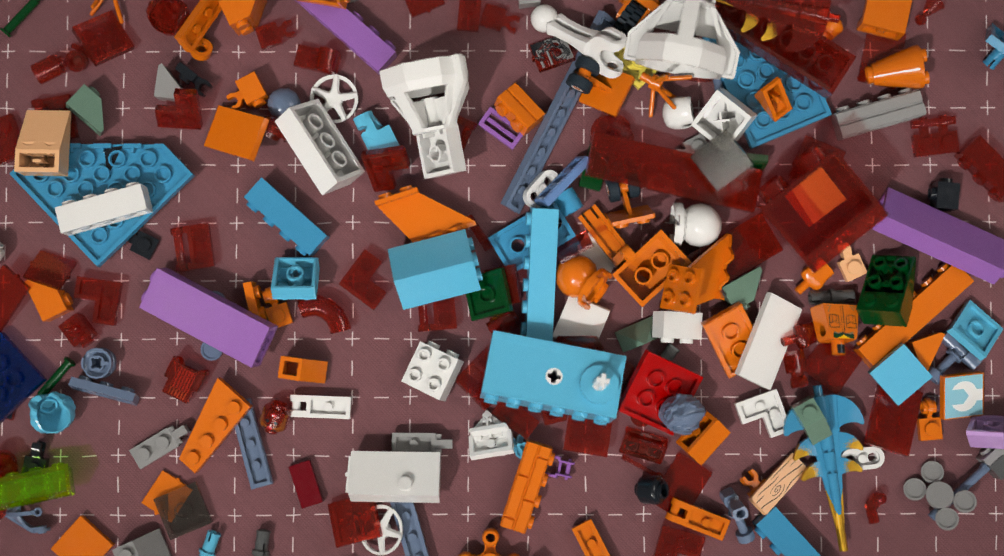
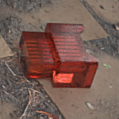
M175 355L164 374L168 380L162 392L187 404L190 402L194 392H201L210 371H198L186 365L182 357Z

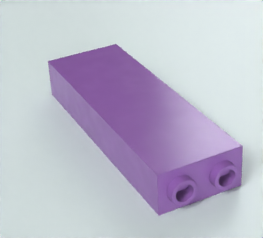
M889 187L878 200L872 230L993 285L999 278H1004V239Z
M157 268L151 274V282L148 289L142 294V302L139 308L251 368L261 365L278 328L277 325L169 268Z

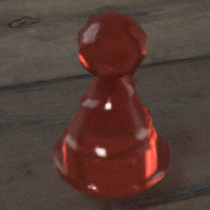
M926 0L923 13L915 17L916 24L919 26L924 25L927 22L926 17L945 8L941 0Z

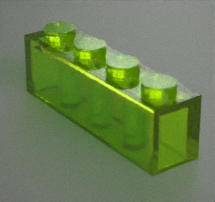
M63 462L54 463L51 467L44 469L42 467H34L25 473L10 472L5 477L0 478V511L76 495L73 470L68 464Z

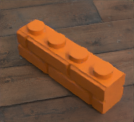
M527 439L500 521L501 527L523 534L526 533L527 528H532L535 516H532V511L534 507H539L542 495L538 493L541 486L545 487L548 479V474H545L547 465L552 466L555 458V453H552V446Z

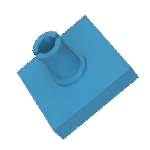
M992 23L986 30L985 41L993 46L994 50L983 60V63L986 66L990 65L989 68L994 70L1004 58V31Z

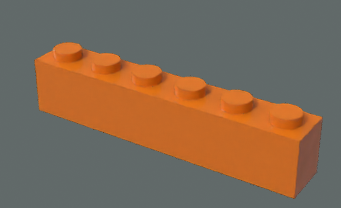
M947 263L940 265L935 276L926 278L920 284L922 287L917 292L913 291L912 310L907 327L873 325V331L868 336L864 334L855 342L857 344L853 348L855 353L871 369L901 342L905 344L974 282L967 272Z

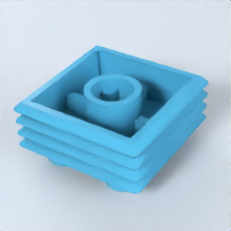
M276 257L271 283L272 299H316L320 272L319 258Z

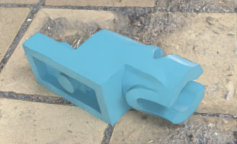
M372 110L364 112L353 119L359 131L365 130V132H362L361 137L370 154L380 158L393 151V154L390 156L396 167L400 165L402 170L410 167L390 125L381 128L382 124L374 116Z

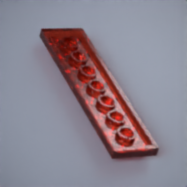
M594 132L585 176L755 213L763 170Z

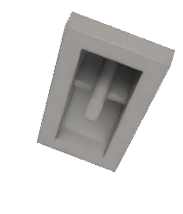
M162 63L158 65L154 97L161 101L191 104L193 102L169 69Z

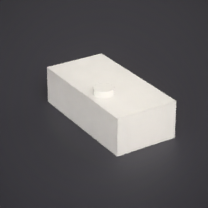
M319 99L289 107L275 121L322 196L350 185L365 172Z
M351 451L348 491L351 502L440 503V452Z

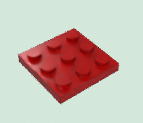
M645 349L619 400L618 411L673 436V431H670L658 417L661 405L668 397L678 393L694 397L703 377Z

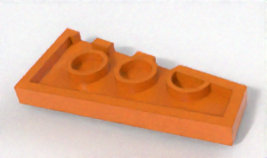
M221 377L217 378L179 457V460L194 473L199 472L253 407Z

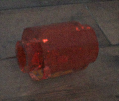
M515 311L491 317L486 325L491 334L493 330L508 333L518 327L517 322L520 319Z

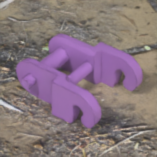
M555 455V459H558L559 462L557 472L555 474L545 472V474L553 478L563 476L565 480L572 478L569 474L571 465H575V463L571 462L572 459L566 461L562 460V456ZM562 463L567 464L565 474L560 473Z

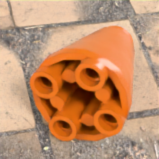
M918 44L871 63L870 66L865 67L867 84L873 83L876 86L913 89L924 88L925 84L930 83L929 72L925 71L924 62H927L926 49H921Z

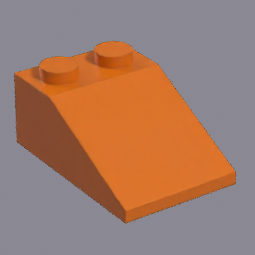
M660 230L635 252L637 257L629 264L625 261L612 275L638 304L643 307L664 288L669 264L687 267L691 261Z

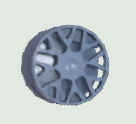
M106 348L90 349L81 360V367L86 373L85 375L95 379L110 376L115 371L117 365L115 355Z

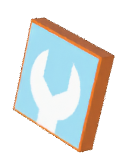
M974 371L940 375V419L949 420L983 415L984 372Z

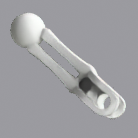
M547 4L539 5L533 10L531 24L537 31L547 33L569 43L584 56L598 62L600 66L599 74L607 78L613 79L623 73V61L615 56L614 53L626 46L627 37L624 33L613 27H606L602 31L581 26L568 19L562 13L558 14L552 6Z

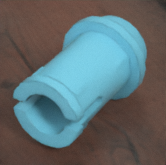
M214 530L207 531L203 546L199 548V556H216L215 549L221 533H217Z

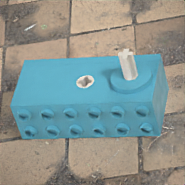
M493 330L480 398H483L484 402L489 404L504 402L506 407L519 409V406L528 407L530 412L541 413V410L550 411L549 415L563 417L566 414L571 415V419L576 421L591 419L594 420V424L606 426L607 423H611L617 416L626 356ZM549 376L553 377V381H555L554 383L551 382V378H549Z

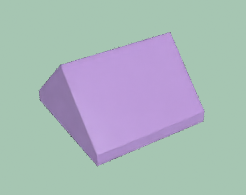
M982 415L971 417L966 430L970 447L1004 449V416Z

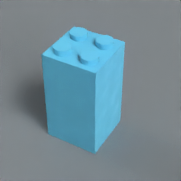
M465 229L388 249L393 280L403 310L481 290L479 281L483 280L480 267L475 268V266H479L476 252L471 253L472 250H475L472 237L467 238Z

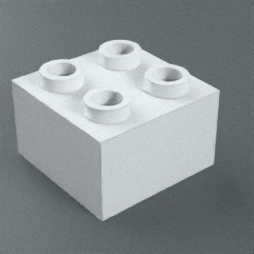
M722 88L716 90L693 123H691V126L722 151L726 152L733 148L758 115L726 89Z

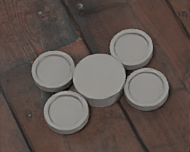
M928 461L921 468L922 478L926 482L931 483L927 490L925 483L917 478L907 480L903 487L905 496L913 501L921 500L926 494L928 504L935 509H939L935 516L936 524L939 528L946 531L955 529L959 523V516L956 511L948 508L952 502L954 507L961 513H970L977 505V499L972 492L961 490L954 496L952 488L947 483L940 482L944 476V469L941 464L935 461Z

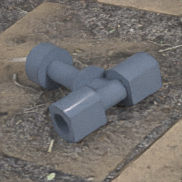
M947 330L944 332L945 336L942 343L948 348L946 350L948 356L936 368L931 366L928 370L933 376L930 380L936 385L940 383V375L954 362L960 363L962 361L970 370H973L983 361H980Z
M731 487L721 490L720 498L729 510V517L735 519L738 527L735 533L740 544L752 542L755 539V534L752 527L746 526L744 520L749 515L747 508L739 500V497Z

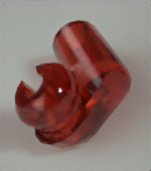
M872 493L865 503L869 524L880 522L877 509L887 501L884 493Z

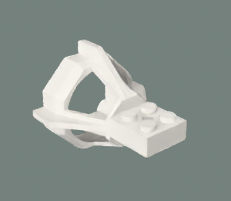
M666 0L628 32L624 59L635 61V64L659 72L674 74V76L692 75V78L719 80L725 78L732 80L735 77L740 52L716 9V0ZM655 28H657V29H663V30L673 31V32H677V33H676V34H671V33H652V32H653V30H654ZM694 36L716 39L717 44L694 38Z
M454 54L451 56L434 57L402 63L379 71L384 92L390 99L391 104L408 122L413 131L411 133L417 138L424 179L467 171L457 123L459 113L469 91V74L465 55ZM445 93V96L439 98L429 97L417 102L412 101L414 98Z

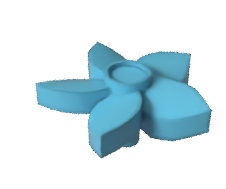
M523 432L516 439L513 437L514 452L519 459H521L526 442H523Z

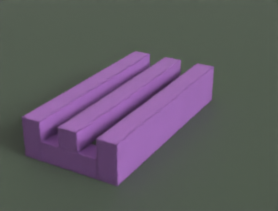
M490 106L479 121L478 126L508 148L514 150L523 135L519 132L516 137L489 117L490 114L512 128L510 121L506 117L500 116ZM485 121L489 122L495 128H497L502 133L507 135L509 138L513 140V142H509L496 131H494L489 126L484 124Z

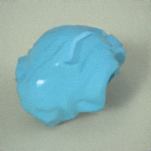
M57 391L50 394L36 395L28 404L30 423L36 431L43 434L63 432L76 417V406L72 398Z

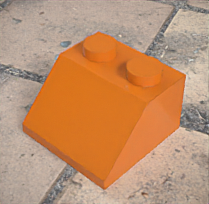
M220 0L218 2L231 28L238 36L241 34L244 36L252 33L254 28L258 27L267 0Z

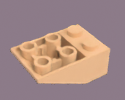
M26 111L15 149L14 172L24 176H68L71 111Z

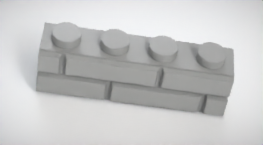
M906 88L898 91L899 95L891 97L889 93L877 97L878 101L870 103L868 99L856 103L857 107L849 109L848 105L835 109L836 113L831 115V121L837 140H843L923 117L927 112L920 90L912 91L911 88Z

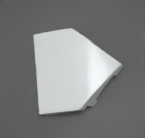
M486 410L482 414L483 418L477 425L468 430L470 433L469 456L471 460L515 453L512 430L509 429L506 423L501 422Z

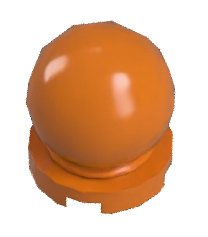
M583 255L566 257L558 264L556 269L558 288L563 294L571 298H578V305L585 310L590 309L589 304L593 301L596 304L599 302L609 287L606 284L607 279L612 278V274L604 268L597 270L596 264L590 258Z

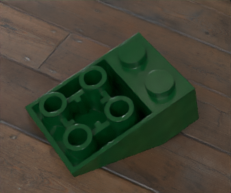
M872 255L856 308L863 324L907 327L912 310L916 257Z

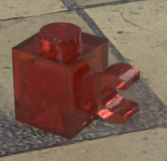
M75 313L58 326L73 347L86 348L94 342L93 338L98 335L83 313Z

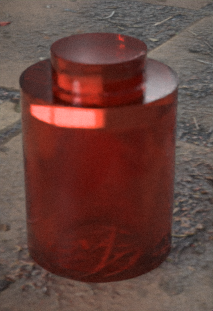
M54 53L32 64L31 70L38 82L45 84L65 74V68L68 66L61 55L58 56Z

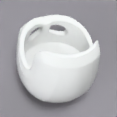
M691 97L671 98L670 100L675 104L676 109H672L665 102L662 115L666 126L671 129L690 128L691 123L694 121Z

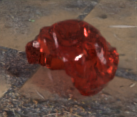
M152 0L148 3L146 9L150 24L155 30L167 36H175L190 15L187 4L182 0Z

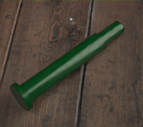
M29 0L4 28H0V30L11 38L10 34L36 8L41 0Z
M65 356V361L37 392V395L48 394L71 366L74 367L76 363L71 358Z

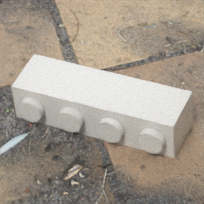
M132 182L126 184V188L119 190L117 188H110L101 195L89 194L83 196V200L64 201L61 203L62 206L55 207L60 232L71 236L153 213L148 188L141 183L139 184V182Z

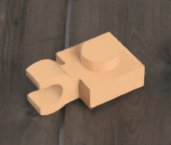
M843 242L836 246L842 260L837 262V265L845 282L867 274L859 253L852 255L848 242Z

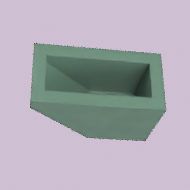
M83 84L66 102V108L101 136L104 132L102 99L99 97L101 94L94 87L90 86L88 88Z
M761 267L754 268L722 287L721 291L728 307L738 301L742 303L745 310L750 307L749 303L754 301L760 281Z
M807 396L790 406L812 445L833 435L813 397Z

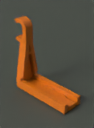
M594 204L591 208L599 218L597 219L594 213L588 209L583 213L584 217L580 215L578 220L615 267L624 261L629 264L637 257L636 254Z

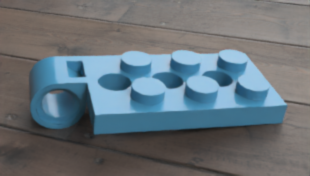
M573 187L563 191L550 206L539 207L559 209V219L562 225L558 229L557 247L576 237L565 217L584 205ZM526 215L488 237L510 276L524 268V256H528V247H525V245L524 249L520 252L514 251L511 247L512 242L517 239L524 243L525 234H529V225H526L525 222Z

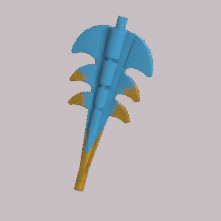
M822 385L813 386V398L823 413L833 435L815 445L811 444L808 437L804 438L797 445L793 454V460L797 461L801 457L809 455L816 457L817 461L805 468L800 479L806 481L813 477H822L836 528L839 551L844 552L848 551L844 522L842 474L850 471L862 472L863 469L855 461L842 458L841 453L848 449L863 450V446L853 435L841 432L840 427L850 422L864 424V418L854 402L840 395H823ZM792 409L788 411L784 420V436H788L798 430H803Z

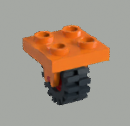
M618 0L623 6L616 14L617 21L613 28L621 31L627 37L628 32L658 8L661 3L658 0Z

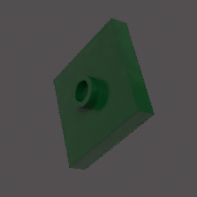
M504 268L481 273L483 278L482 281H479L481 290L466 294L471 321H478L514 311Z

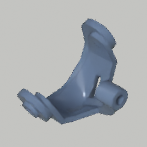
M38 485L26 489L11 507L3 513V517L10 519L31 533L43 534L50 531L51 527H47V525L32 526L22 517L27 515L39 517L43 513L41 507H36L34 510L21 511L23 501L29 495L43 493V490H46V486Z

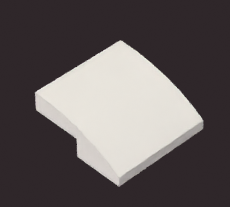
M568 297L553 332V337L561 340L559 336H596L599 339L610 310L593 302L589 304L590 309L585 310L578 305V298Z

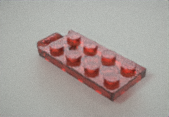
M762 213L755 215L725 233L732 235L731 249L734 253V259L726 268L730 276L728 282L783 251ZM725 234L718 237L710 245L703 246L686 257L692 263Z

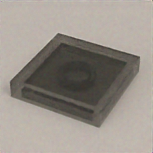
M727 129L723 130L691 155V159L717 191L754 164Z
M197 481L153 499L170 540L213 522Z

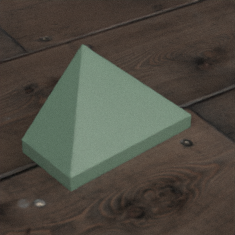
M653 316L614 332L623 352L657 339L652 338Z

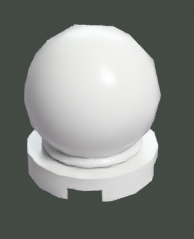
M673 203L671 206L669 224H674V234H669L676 246H682L683 241H686L689 245L702 247L708 246L718 239L722 229V221L719 214L711 206L695 204L687 209L684 208L683 203Z

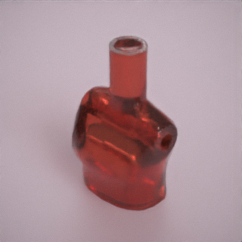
M813 320L795 324L793 334L781 338L782 346L785 347L796 343L799 349H805L813 343L819 342L817 341Z

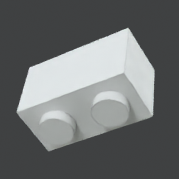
M653 311L652 338H661L660 342L674 343V339H680V343L693 344V339L702 340L701 322L703 313L690 314L674 311Z

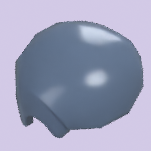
M279 88L269 95L267 104L271 116L277 120L289 107L301 104L297 93L293 90Z

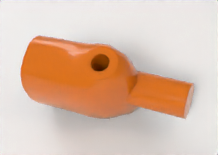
M818 257L801 271L803 281L794 290L799 295L809 287L813 290H819L834 272L821 257Z

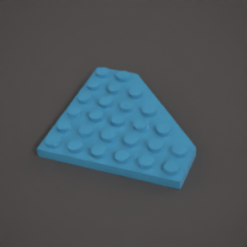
M70 143L68 176H24L14 172V169L9 173L58 226L55 207L62 206L61 203L64 201L83 200V196L89 194L101 195L110 188H117L119 190L126 188L125 185L132 182H139V184L141 183L148 188L153 213L69 236L97 267H101L195 177L165 144ZM122 146L121 150H114L108 156V162L113 166L110 171L106 167L105 148ZM116 153H119L115 163L113 164L112 156Z

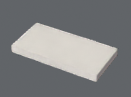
M767 292L734 374L771 390L802 309L773 293Z

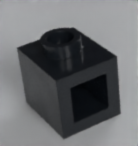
M939 178V181L932 183L927 193L930 206L940 211L958 210L960 183H954L953 179Z

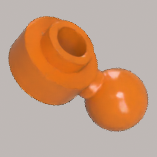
M202 38L190 54L196 60H208L212 55L213 46L209 40Z

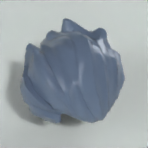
M681 393L668 397L658 411V417L670 431H673V433L680 435H690L692 431L698 429L700 421L706 414L705 406L702 405L700 400L692 395Z

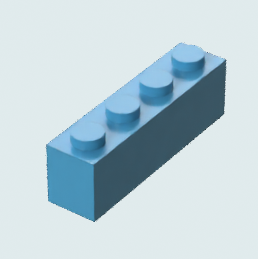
M262 177L244 196L249 201L246 205L255 213L259 210L264 215L263 220L269 226L273 227L276 225L281 230L279 234L286 241H294L297 244L295 249L303 256L308 254L313 257L330 238Z
M776 506L767 515L761 513L752 521L756 526L754 531L762 539L766 537L771 542L769 547L776 555L821 556Z

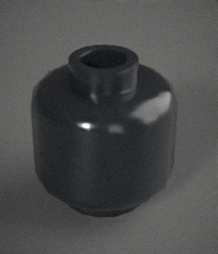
M644 475L639 478L634 491L641 503L658 505L668 497L669 486L661 476Z

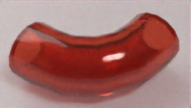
M317 295L316 299H298L301 316L303 318L314 316L322 318L327 323L330 334L351 329L344 309L333 299Z

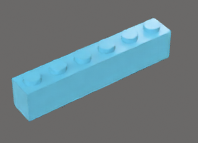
M530 207V212H526L525 219L526 225H529V234H525L524 241L525 247H528V256H524L523 267L527 270V278H523L522 284L523 291H526V300H522L521 306L522 313H525V322H521L520 333L526 337L553 342L559 209Z

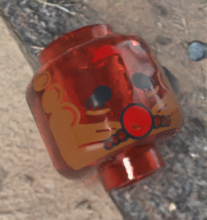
M271 400V402L263 406L259 423L265 432L277 434V432L286 430L291 411L285 402Z

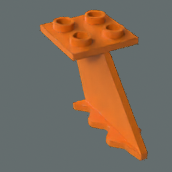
M412 185L400 188V193L394 195L391 192L378 196L379 200L374 201L375 205L412 243L476 226L474 220L421 194L418 188H413Z
M725 234L688 267L669 264L659 308L695 314L699 304L712 299L725 300L721 290L730 278L726 270L727 265L734 259V253L731 249V234Z

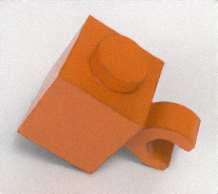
M255 72L236 80L235 83L239 91L226 96L229 101L234 98L237 99V104L232 106V109L235 110L242 108L244 100L250 108H259L265 105L266 100L269 99L259 76Z

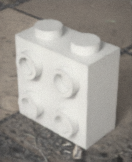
M428 340L427 344L420 341L401 382L438 400L446 401L464 361L458 359L459 354L451 350H447L446 353L439 350L440 345Z

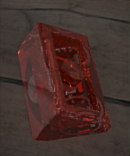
M626 427L619 452L661 464L668 447V439L642 430Z

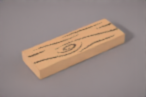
M790 453L748 498L763 515L768 514L797 482L805 470L806 466L799 459L797 461L793 460L794 453Z

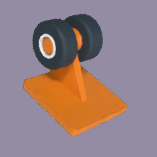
M578 56L575 66L579 71L577 74L570 73L566 84L582 93L579 98L580 103L616 117L635 78L624 72L619 77L607 78L599 74L600 66L598 62L586 56Z
M635 171L625 173V179L618 181L615 175L605 178L609 201H620L622 196L624 210L605 214L612 227L625 228L629 226L628 223L637 222L638 224L650 222V219L655 218L654 211L648 205L633 208L630 206L629 198L640 196V186Z

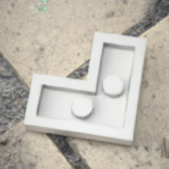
M772 389L734 403L741 424L763 418L770 438L783 434L784 420L787 415L777 389Z

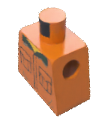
M822 303L810 308L817 341L820 343H831L832 355L834 356L845 355V343L857 339V305Z

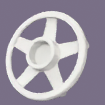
M338 74L327 75L319 79L311 88L310 101L314 100V95L316 94L325 100L323 107L326 111L334 108L341 119L332 120L334 123L344 122L354 114L358 105V93L354 84L346 77ZM333 79L330 91L318 88L324 81ZM340 80L348 83L353 92L340 93ZM355 98L352 110L346 115L342 106L343 101Z
M375 505L365 511L360 521L359 540L369 552L375 555H387L393 552L399 546L403 536V524L399 514L387 505ZM377 509H387L381 520H378L372 513ZM392 514L396 516L399 522L400 531L391 529L389 520ZM368 517L373 529L364 534V525ZM377 538L379 551L373 549L367 543V540ZM385 538H398L392 548L385 550Z

